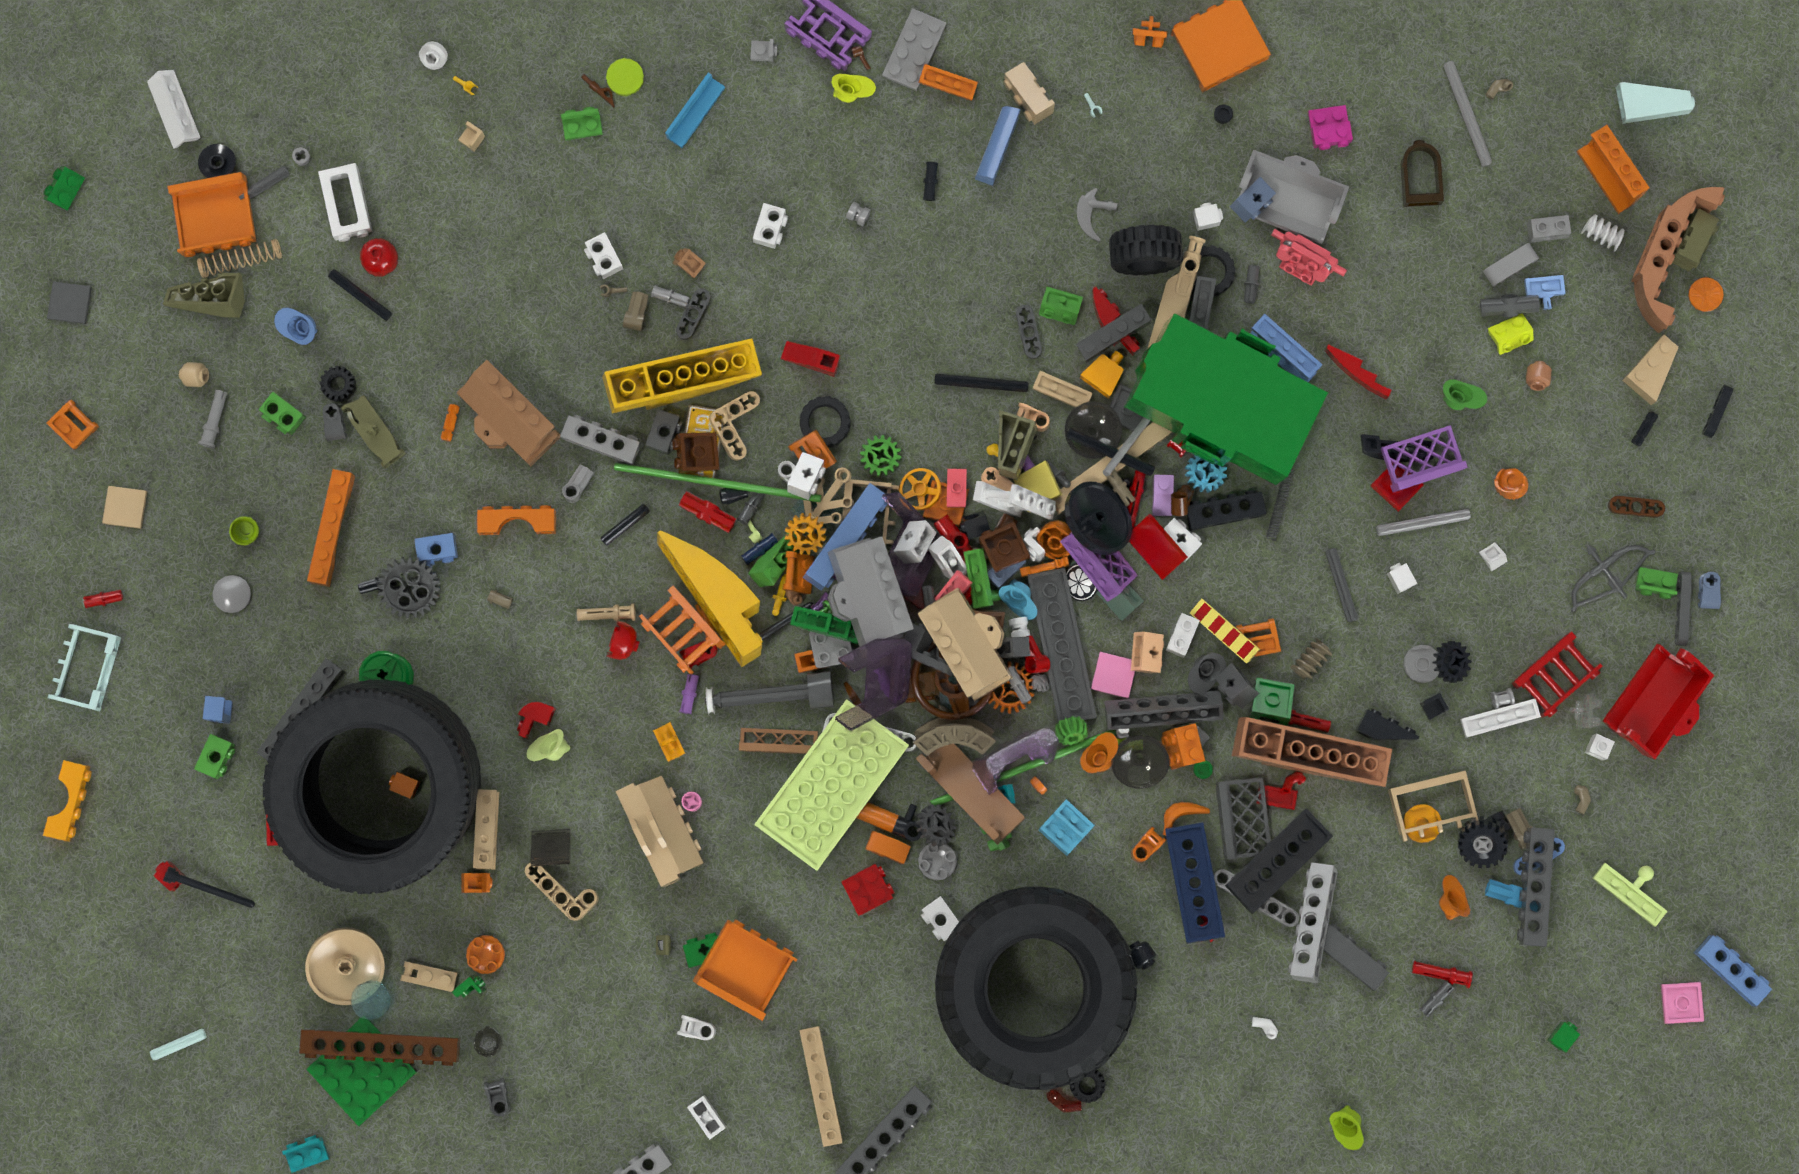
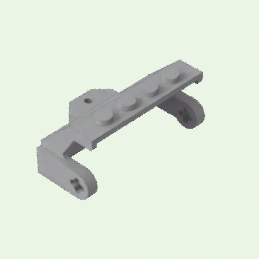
M1256 150L1252 152L1239 185L1242 188L1240 195H1242L1261 177L1276 194L1271 198L1273 202L1266 209L1264 207L1259 209L1261 213L1255 219L1293 234H1299L1319 244L1323 243L1330 223L1336 224L1349 186L1320 176V170L1316 164L1303 157L1294 155L1286 157L1282 161Z
M882 536L872 540L867 538L827 552L838 582L832 586L827 597L833 616L844 622L851 620L861 651L903 638V632L914 629Z

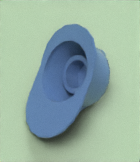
M283 308L275 315L274 322L279 333L298 344H309L318 331L316 323L311 316L302 314L294 309Z

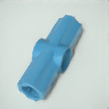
M1490 879L1485 889V896L1521 908L1522 901H1520L1519 896L1520 890H1523V888L1511 884L1506 885ZM1532 901L1529 906L1530 910L1536 911L1538 905L1535 901Z

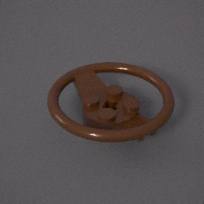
M934 640L927 651L928 653L937 647ZM938 649L939 657L944 659V657ZM914 660L911 670V684L914 695L921 706L936 717L947 720L968 718L983 709L994 692L993 690L986 694L978 703L969 708V699L959 682L957 681L954 684L952 681L949 682L948 678L951 676L936 670L935 684L938 690L948 697L953 712L942 711L931 705L924 697L919 685V670L922 663Z

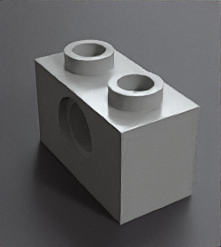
M1569 215L1531 219L1527 224L1529 243L1568 238L1571 234Z

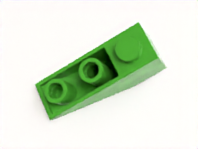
M785 536L760 557L748 573L759 587L774 586L786 569V551H793L794 546L787 545L790 539H785Z

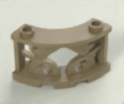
M970 717L960 720L936 718L914 731L916 739L913 743L927 756L934 750L949 744L968 746L983 755L996 742V739L992 737L994 730L976 719Z

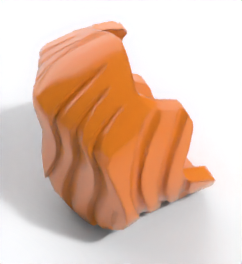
M1501 469L1494 480L1496 491L1506 499H1519L1528 490V480L1518 469Z

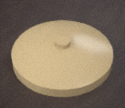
M337 928L321 935L309 949L305 964L307 981L312 990L323 1000L337 1005H351L367 999L379 987L385 970L383 952L378 943L369 934L355 928Z

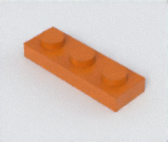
M924 64L918 81L920 84L970 101L973 99L978 82L927 64Z

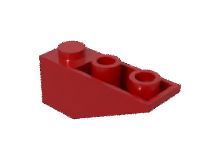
M786 341L780 358L781 360L835 377L841 360L838 354Z

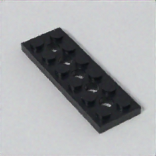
M1306 808L1234 876L1225 887L1253 914L1333 836ZM1302 831H1307L1310 834L1309 840H1304L1301 837ZM1288 844L1296 845L1297 852L1291 853L1288 850ZM1276 856L1283 858V866L1275 863ZM1262 869L1270 871L1271 876L1269 879L1262 876ZM1255 882L1257 891H1251L1248 888V883Z

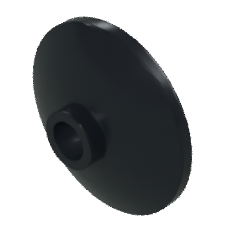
M223 144L207 146L202 150L198 158L199 170L206 178L231 174L236 165L233 151ZM216 162H222L219 167L215 166Z

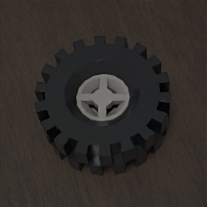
M1480 816V820H1476V817H1474L1471 823L1467 821L1465 827L1462 826L1458 838V849H1460V855H1464L1463 860L1465 862L1470 860V865L1473 867L1475 864H1478V868H1482V865H1486V868H1491L1492 863L1496 866L1498 865V860L1502 862L1508 848V835L1505 832V827L1503 825L1500 826V822L1497 820L1492 822L1491 817H1488V820H1484V816Z

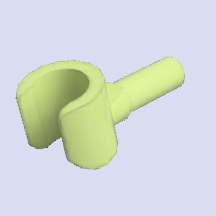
M750 520L748 526L753 533L749 538L755 544L761 541L762 536Z

